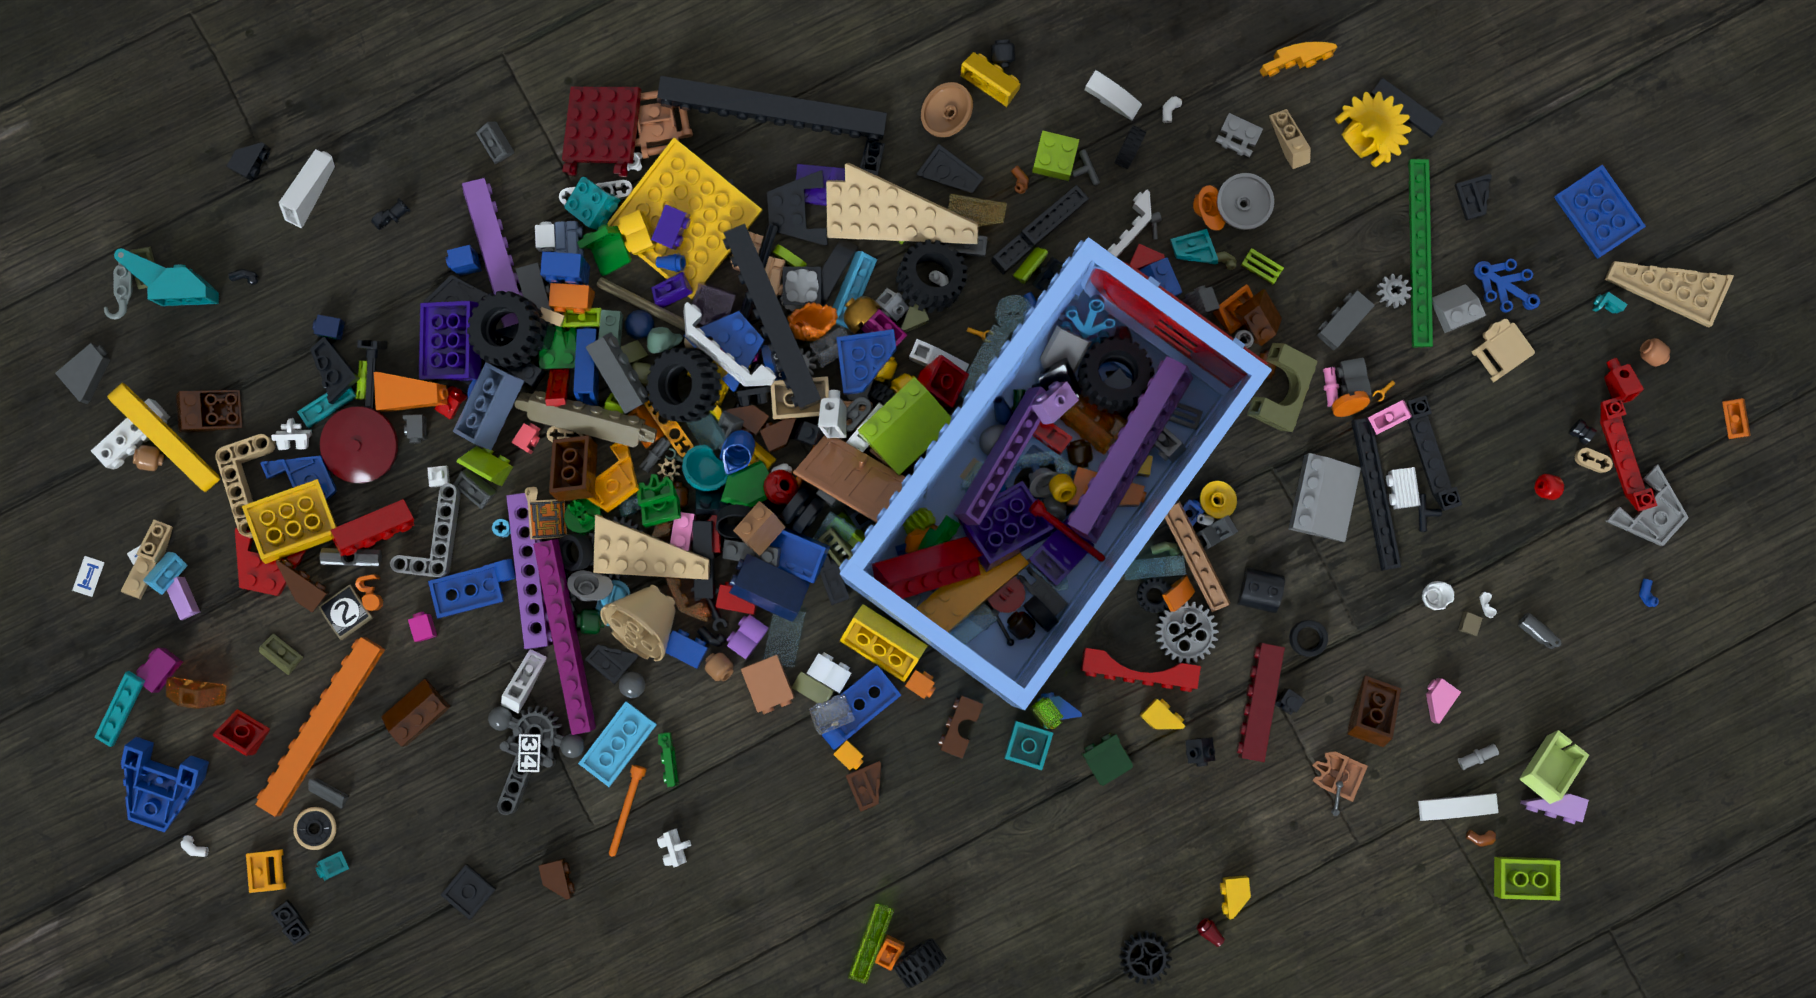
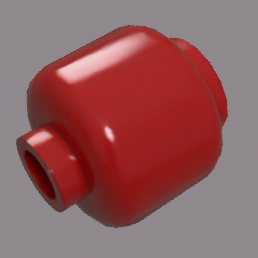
M1543 474L1537 478L1534 489L1539 497L1556 500L1564 491V482L1558 476Z

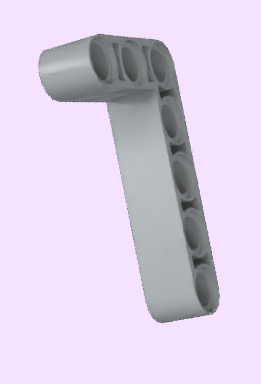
M446 483L440 487L430 559L397 555L390 562L393 571L442 578L449 574L461 496L457 486ZM449 488H453L454 494L448 498L446 491ZM446 507H450L451 514L445 517L443 511ZM443 526H448V534L443 536L441 529ZM441 545L446 547V552L443 555H440L438 552ZM403 559L405 561V566L403 569L400 570L398 568V562L399 560ZM422 561L424 569L419 572L417 564ZM438 564L443 565V572L440 574L436 573V566Z

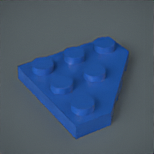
M894 329L836 337L844 395L864 392L895 353L897 348Z

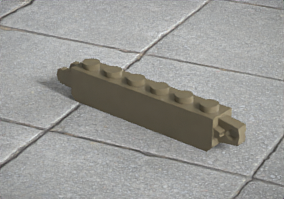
M535 391L533 394L520 393V396L514 402L516 409L526 411L527 417L531 421L622 445L635 447L640 441L654 443L656 439L657 429L645 425V419L622 414L618 411L603 409L600 406H591L581 401L567 399L566 405L558 407L546 406V393Z

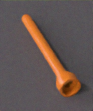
M632 765L630 769V777L632 779L609 850L611 857L617 854L639 780H642V777H645L647 769L638 765Z

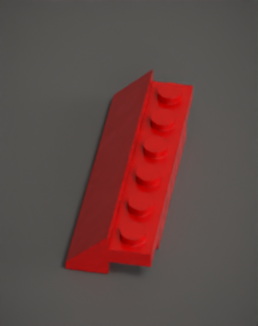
M961 537L872 563L874 578L904 599L981 575L978 557L982 555L967 537Z

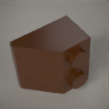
M1262 289L1233 311L1243 329L1251 332L1254 343L1260 346L1277 334L1282 320L1265 289Z

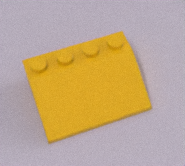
M318 479L242 506L260 558L265 564L333 540L330 530L337 527Z

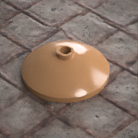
M954 82L944 83L934 88L922 105L921 121L924 128L936 137H949L958 133L967 124L972 114L973 100L970 92L961 84Z

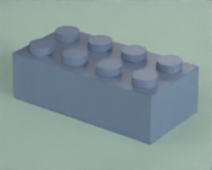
M485 362L453 432L473 444L492 450L513 407L514 401L522 388L524 380Z

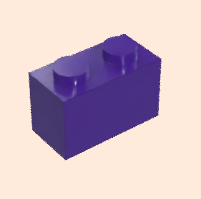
M665 204L651 240L676 250L683 242L682 234L684 229H687L690 225V214Z

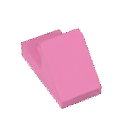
M1402 400L1368 417L1376 434H1379L1413 416L1405 401Z

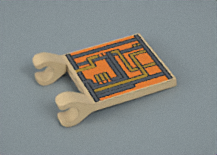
M527 487L525 495L528 501L530 540L561 538L567 535L566 523L564 521L565 501L558 502L556 499L536 500L537 488Z

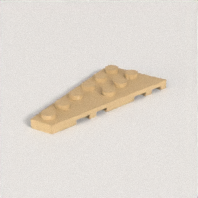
M1615 261L1611 264L1605 280L1709 328L1713 325L1734 275H1718L1717 273H1701L1692 270L1659 268L1657 266H1642Z
M598 514L595 515L593 573L707 580L710 578V559L676 547V545L661 541L633 528L623 526L618 522L603 518V516Z

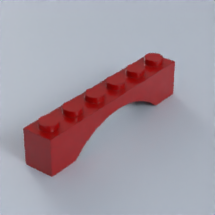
M1084 648L1081 671H1085L1086 676L1096 677L1097 674H1104L1105 679L1115 680L1116 677H1123L1124 682L1135 683V680H1142L1143 685L1154 686V683H1160L1162 688L1173 689V686L1181 687L1180 691L1192 692V689H1198L1201 666L1178 663L1160 672H1138L1120 665L1106 651Z

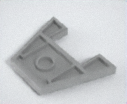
M1655 465L1643 480L1657 492L1654 495L1657 506L1640 511L1634 518L1621 507H1617L1605 521L1659 546H1664L1689 517L1660 467Z

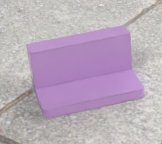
M177 576L173 578L174 582L167 589V592L179 619L185 620L199 613L200 610L185 577Z

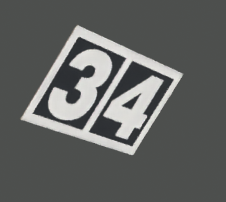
M519 734L518 772H539L540 735Z

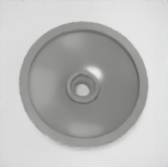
M1240 173L1227 179L1221 186L1217 195V208L1223 220L1230 226L1241 230H1250L1261 226L1268 220L1274 208V195L1269 184L1261 177L1251 173ZM1240 202H1245L1246 207H1242Z

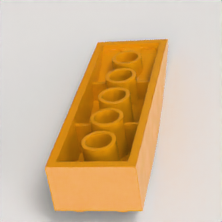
M1019 553L987 572L979 562L981 575L939 587L916 609L950 633L1029 565V562Z

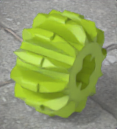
M926 507L919 508L903 523V529L907 535L917 528L924 531L936 523V518Z

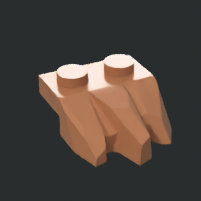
M1336 751L1325 753V757L1328 760L1327 763L1316 761L1312 765L1322 774L1320 777H1315L1313 781L1321 788L1333 794L1337 792L1336 782L1342 781L1344 785L1341 788L1340 797L1353 802L1368 766Z

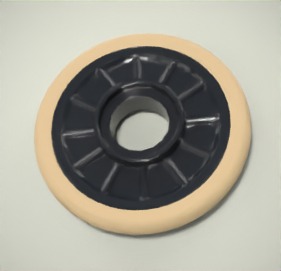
M307 808L297 816L294 822V836L298 843L307 849H322L334 839L336 821L333 815L324 808ZM312 823H317L320 826L317 834L312 833L310 830Z

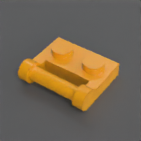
M283 849L246 854L249 893L286 889L282 867ZM268 857H274L276 884L270 883Z

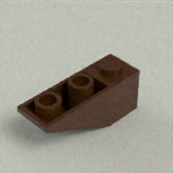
M285 558L284 560H277L276 564L295 601L313 613L329 593L325 590L327 587L318 581L314 583L309 579L311 576L303 570L297 571L294 569V564Z

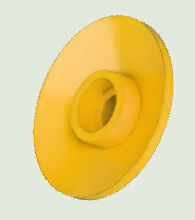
M1213 481L1202 489L1200 504L1207 515L1216 519H1222L1234 512L1237 505V497L1229 484L1222 481ZM1214 498L1218 499V504L1214 503Z

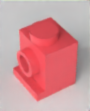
M523 423L511 443L532 454L533 451L530 449L539 442L540 428L532 423L529 426Z

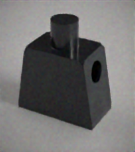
M1067 358L1041 371L1038 378L1040 383L1032 385V388L1042 387L1045 391H1048L1049 385L1053 382L1067 381L1077 397H1079L1081 391Z

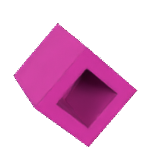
M419 612L413 614L412 619H408L414 642L437 637L431 614Z

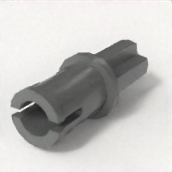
M662 437L655 447L648 451V456L639 467L649 473L657 461H661V456L671 443Z

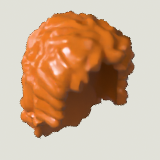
M813 302L811 304L807 303L801 309H795L787 319L795 339L816 341L823 335H826V332H829L833 325L836 324L838 315L836 313L837 310L832 308V306L827 304L821 306V304Z

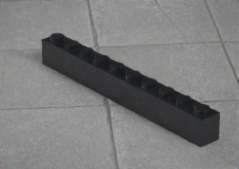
M745 223L723 232L726 237L722 239L727 250L731 249L733 254L730 257L733 266H738L741 272L737 274L742 285L746 283L748 291H745L749 302L753 301L756 306L753 312L757 320L760 318L762 320L763 326L760 328L764 337L769 336L771 341L768 344L772 355L776 354L779 359L776 361V365L780 372L784 371L786 378L783 381L787 390L792 389L794 396L791 399L795 408L799 406L802 411L820 403L821 397Z

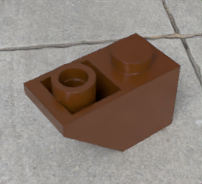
M754 405L726 410V412L744 421L741 430L755 436L769 418L767 414Z
M796 418L780 419V422L775 424L770 422L762 426L763 429L760 430V433L770 454L788 446L797 422Z
M565 858L538 866L543 886L566 900L573 897L575 887L573 881L570 882L568 875L571 873L568 862H565Z

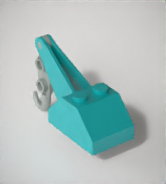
M122 248L117 249L114 253V257L118 261V266L115 267L113 272L114 295L119 304V311L112 314L109 312L108 307H104V313L110 319H120L127 311V304L132 296V274L148 286V300L160 306L219 304V293L205 279L195 273L193 269H188L186 265H174V268H165Z

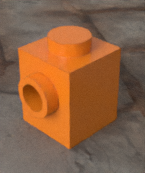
M915 670L905 687L923 699L926 696L930 698L936 689L933 687L935 683L932 679L934 677L925 671L921 674Z

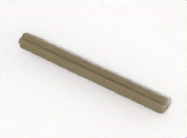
M600 277L597 286L685 331L683 318L603 277Z

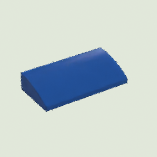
M786 527L769 545L781 548L778 568L811 583H815L830 549L829 545L803 534L800 535Z

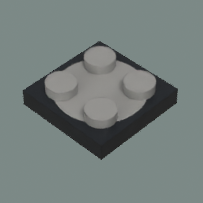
M783 266V305H806L813 302L821 304V266Z

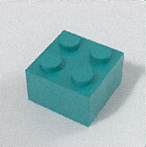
M1015 721L1004 759L1042 770L1053 732Z

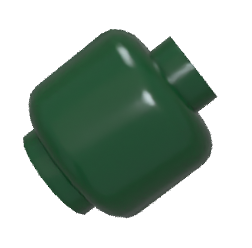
M583 609L580 614H577V629H580L582 634H598L600 628L605 626L598 609Z

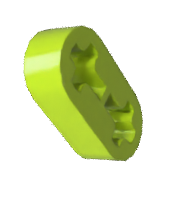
M779 244L772 252L779 259L785 260L790 266H807L802 259Z

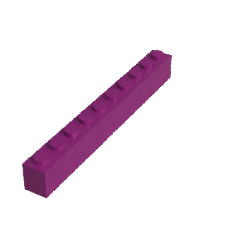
M555 539L535 543L533 545L571 734L591 732L596 729L559 541Z

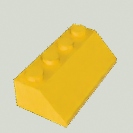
M864 604L857 611L840 639V642L903 682L906 681L928 646Z

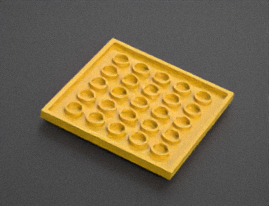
M673 138L607 224L608 226H618L620 217L641 210L647 219L653 235L665 204L690 214L689 219H691L689 227L684 229L682 234L683 242L680 247L674 250L655 242L656 247L637 255L666 279L684 272L693 290V293L688 295V297L694 299L731 251V249L727 250L722 239L726 238L723 232L744 223L748 230L763 209L680 141ZM623 234V238H624V240H625V242H626V241H627V240H626V236H625V234ZM677 253L685 256L686 266L683 271L675 272L657 268L656 258L658 256Z

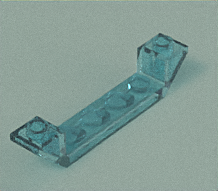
M1054 451L1021 455L1014 467L1020 466V469L1030 468L1031 464L1039 463V466L1049 465L1050 461H1053L1055 472L1072 476L1071 473L1076 471L1074 465ZM985 461L976 462L960 484V489L965 490V493Z

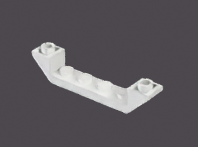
M1148 190L1144 193L1139 192L1133 199L1135 203L1132 208L1142 217L1138 216L1132 223L1134 227L1130 231L1126 229L1119 237L1121 241L1117 245L1114 243L1107 250L1115 257H1118L1151 220L1150 192Z
M688 302L685 304L683 312L686 338L705 354L709 355L743 386H764L774 383L776 376L769 367H764L761 364L750 375V371L745 366L737 364L731 354L724 353L717 342L714 340L710 341L705 337V333L700 328H695L702 317L700 309L694 304L691 305Z

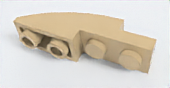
M153 520L136 553L138 558L121 589L122 593L141 600L148 586L143 579L165 555L172 526Z

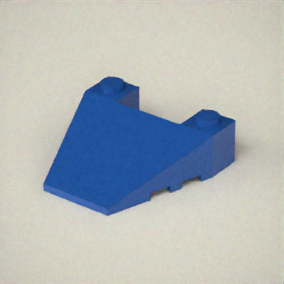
M135 737L124 746L121 767L124 769L125 775L123 784L126 786L127 791L125 800L128 820L166 832L204 781L209 761L189 756L180 764L178 770L152 761L151 755L154 743Z

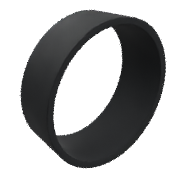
M739 504L722 508L717 515V532L727 538L741 539L733 531L737 525L726 524L722 519L729 516L746 517L752 508Z

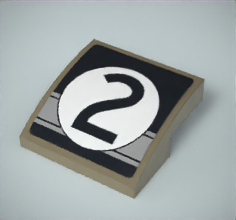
M351 584L318 606L340 640H343L373 619L372 614L364 608L362 600Z

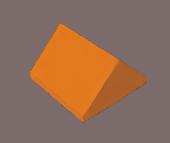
M1247 284L1219 305L1220 308L1213 312L1229 334L1234 333L1242 326L1233 311L1253 297Z

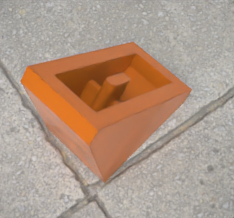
M887 934L874 963L891 971L904 949V942Z

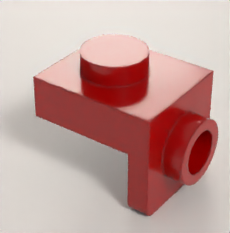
M454 386L447 389V405L435 407L436 411L448 419L454 418L460 404L467 398V395Z

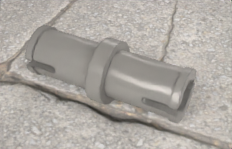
M1493 743L1480 750L1475 749L1473 753L1458 758V762L1462 770H1465L1478 763L1480 765L1483 764L1485 760L1499 755V751Z

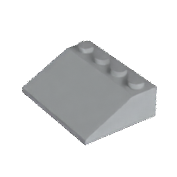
M1308 453L1304 455L1289 530L1345 542L1361 468L1316 454Z

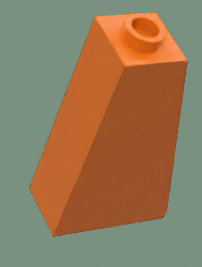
M374 372L375 405L377 411L391 412L447 405L448 391L446 385Z
M1077 467L1073 479L1076 486V494L1071 500L1067 501V506L1078 507L1080 497L1086 494L1090 480L1093 477L1095 478L1098 472ZM1131 483L1118 507H1138L1140 502L1144 503L1147 493L1144 491L1145 486Z

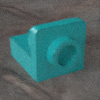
M1607 292L1596 297L1593 302L1595 306L1592 310L1596 312L1605 305L1606 310L1617 314L1624 311L1628 304Z
M341 851L317 863L318 867L315 868L319 878L323 877L324 881L349 869Z

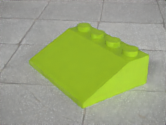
M913 377L858 429V433L900 476L926 451L933 440H938L942 427L946 423L950 425L951 416L931 393Z

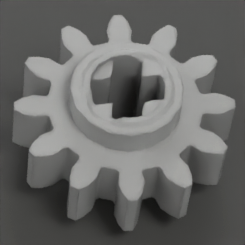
M1391 274L1389 279L1384 277L1382 279L1383 283L1377 285L1381 290L1376 295H1382L1379 302L1387 301L1386 307L1393 303L1394 308H1397L1399 303L1401 305L1406 304L1405 299L1411 297L1407 292L1412 287H1406L1409 280L1401 281L1402 275L1395 279L1394 274ZM1395 288L1397 292L1393 294L1391 290Z

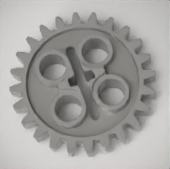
M1187 601L1183 607L1181 606L1175 612L1164 610L1163 612L1166 616H1159L1162 624H1156L1160 631L1155 632V634L1160 635L1161 638H1158L1156 642L1163 643L1159 648H1166L1167 650L1164 655L1171 653V660L1178 657V663H1181L1183 658H1185L1186 664H1189L1190 658H1192L1193 662L1196 663L1197 656L1203 660V653L1210 655L1211 653L1208 648H1215L1212 641H1218V639L1213 637V634L1219 633V631L1213 630V627L1217 623L1211 622L1214 615L1207 616L1209 609L1202 611V604L1196 608L1195 602H1192L1189 606ZM1187 614L1194 616V623L1191 625L1185 620ZM1172 623L1178 626L1176 634H1171L1169 631V626ZM1198 623L1202 624L1197 629L1189 632L1190 636H1182L1177 641H1172L1173 638L1185 632L1184 628L1190 629ZM1198 630L1204 632L1205 637L1202 641L1196 639L1195 635ZM1182 640L1188 643L1186 651H1182L1179 648V643Z

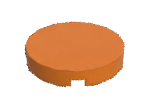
M1355 391V395L1345 394L1339 397L1332 404L1333 414L1337 417H1345L1363 410L1370 403L1368 394L1364 391Z

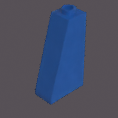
M585 327L577 329L573 392L577 401L591 406H599V369L586 349V346L598 340L599 336L596 329Z

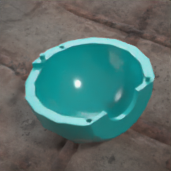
M708 445L693 447L687 451L683 458L682 471L684 477L692 487L698 490H717L726 483L727 476L730 475L725 473L723 460H719L714 455L713 449Z

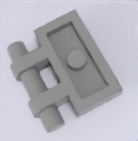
M1229 113L1220 132L1227 135L1225 138L1218 135L1215 142L1221 144V147L1225 149L1228 147L1236 151L1240 156L1245 155L1250 158L1253 151L1246 147L1247 145L1255 147L1263 128ZM1232 137L1242 141L1241 145L1231 141Z

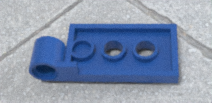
M502 560L480 568L428 581L437 618L504 602L500 583L516 579L513 560ZM472 584L475 586L476 592L474 595L469 596L466 593V588ZM454 589L457 592V597L451 601L448 599L447 594L450 590Z
M878 665L825 707L836 721V724L823 733L822 737L833 750L901 696ZM873 686L878 687L880 690V695L877 698H872L869 695V689ZM856 699H862L865 702V707L862 710L855 709L854 701Z

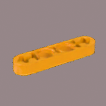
M648 400L644 403L645 407L677 453L684 458L686 453H681L683 450L680 444L676 446L675 443L680 442L685 437L686 440L682 442L687 447L690 445L691 448L689 450L694 445L677 421L669 420L665 424L660 423L659 413L652 406L649 407L650 401ZM672 429H678L680 431V437L677 439H672L670 437V431Z

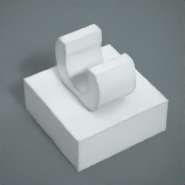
M448 466L427 468L429 487H439L450 483Z

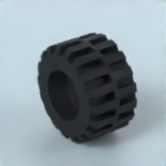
M930 938L917 944L895 962L893 969L905 986L909 988L921 983L935 973L945 963L946 956L934 939Z

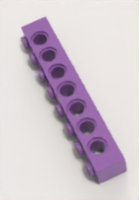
M525 493L506 495L524 649L551 646L553 640L551 630H549V620L533 545L542 542V539L530 540V535L526 538L522 536V530L526 527L529 528V515L524 519L520 517L522 509L526 508L528 510V501ZM531 546L533 553L531 556L526 557L524 550L526 547ZM530 565H533L535 568V573L532 576H528L526 573ZM535 584L537 586V592L536 594L531 595L529 593V587ZM535 603L540 608L537 614L531 612V606ZM535 623H540L542 626V630L539 633H535L533 630Z

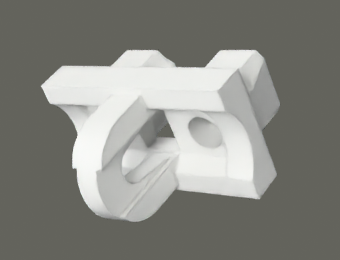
M677 828L665 832L663 836L657 838L659 847L667 846L669 854L663 856L665 866L673 865V867H677L687 862L683 849L691 846L690 840L681 842Z

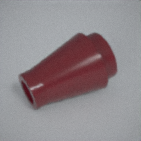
M1205 918L1197 925L1198 934L1216 947L1224 943L1225 938L1212 920Z

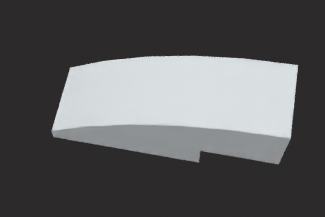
M1096 70L1085 87V91L1100 99L1102 104L1131 121L1142 105L1125 89Z

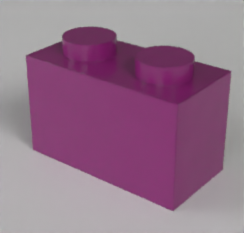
M166 648L154 649L148 656L149 660L136 671L137 676L145 680L143 686L151 693H159L183 663L182 660Z

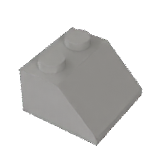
M1466 284L1432 297V305L1444 333L1486 316L1479 298Z

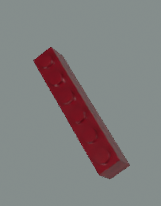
M1258 643V647L1255 646L1253 657L1256 658L1255 666L1252 665L1250 670L1252 683L1247 687L1249 699L1248 704L1245 703L1243 715H1246L1245 722H1242L1240 726L1242 739L1241 742H1238L1236 749L1240 758L1265 762L1285 647Z

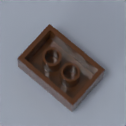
M589 435L553 440L549 493L558 502L595 497L598 445Z

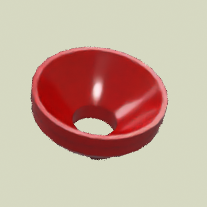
M776 470L767 475L764 480L763 489L766 497L772 503L784 505L789 503L798 492V484L790 472ZM781 480H786L789 483L787 491L781 489Z

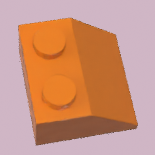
M550 283L549 307L554 309V312L565 313L566 310H573L575 314H585V311H591L595 292L589 285Z

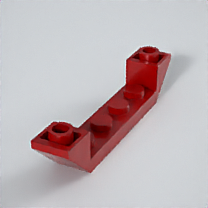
M1621 396L1601 402L1600 423L1623 492L1639 512L1656 507L1657 503L1652 488L1645 489L1621 417L1626 415Z

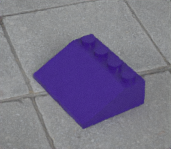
M477 302L420 303V380L469 381L478 379L481 373L482 358L474 352V346L470 345L468 340L471 335L467 334V327H470L468 319L473 315V312H471L473 308L479 306Z
M1023 481L996 496L980 525H966L959 519L967 538L982 555L978 557V560L986 572L1046 539L1054 530L1053 525L1042 516H1034L1029 512V508L1035 501V498Z

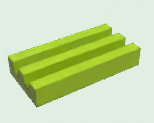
M1252 248L1241 266L1274 285L1284 267ZM1251 255L1268 264L1269 266L1273 267L1277 270V272L1269 268L1268 266L1264 265L1263 263L1259 262L1258 260L1254 259L1253 257H1251ZM1248 260L1257 265L1258 267L1262 268L1263 270L1267 271L1268 273L1272 274L1274 277L1271 278L1267 274L1248 264Z

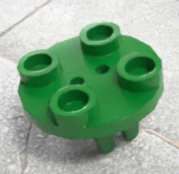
M577 499L567 505L564 521L571 531L585 535L595 529V515H603L601 508L589 500Z

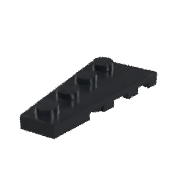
M723 487L711 491H701L695 488V514L718 515L722 508L733 504L721 501L724 492ZM769 499L761 502L773 512V503Z

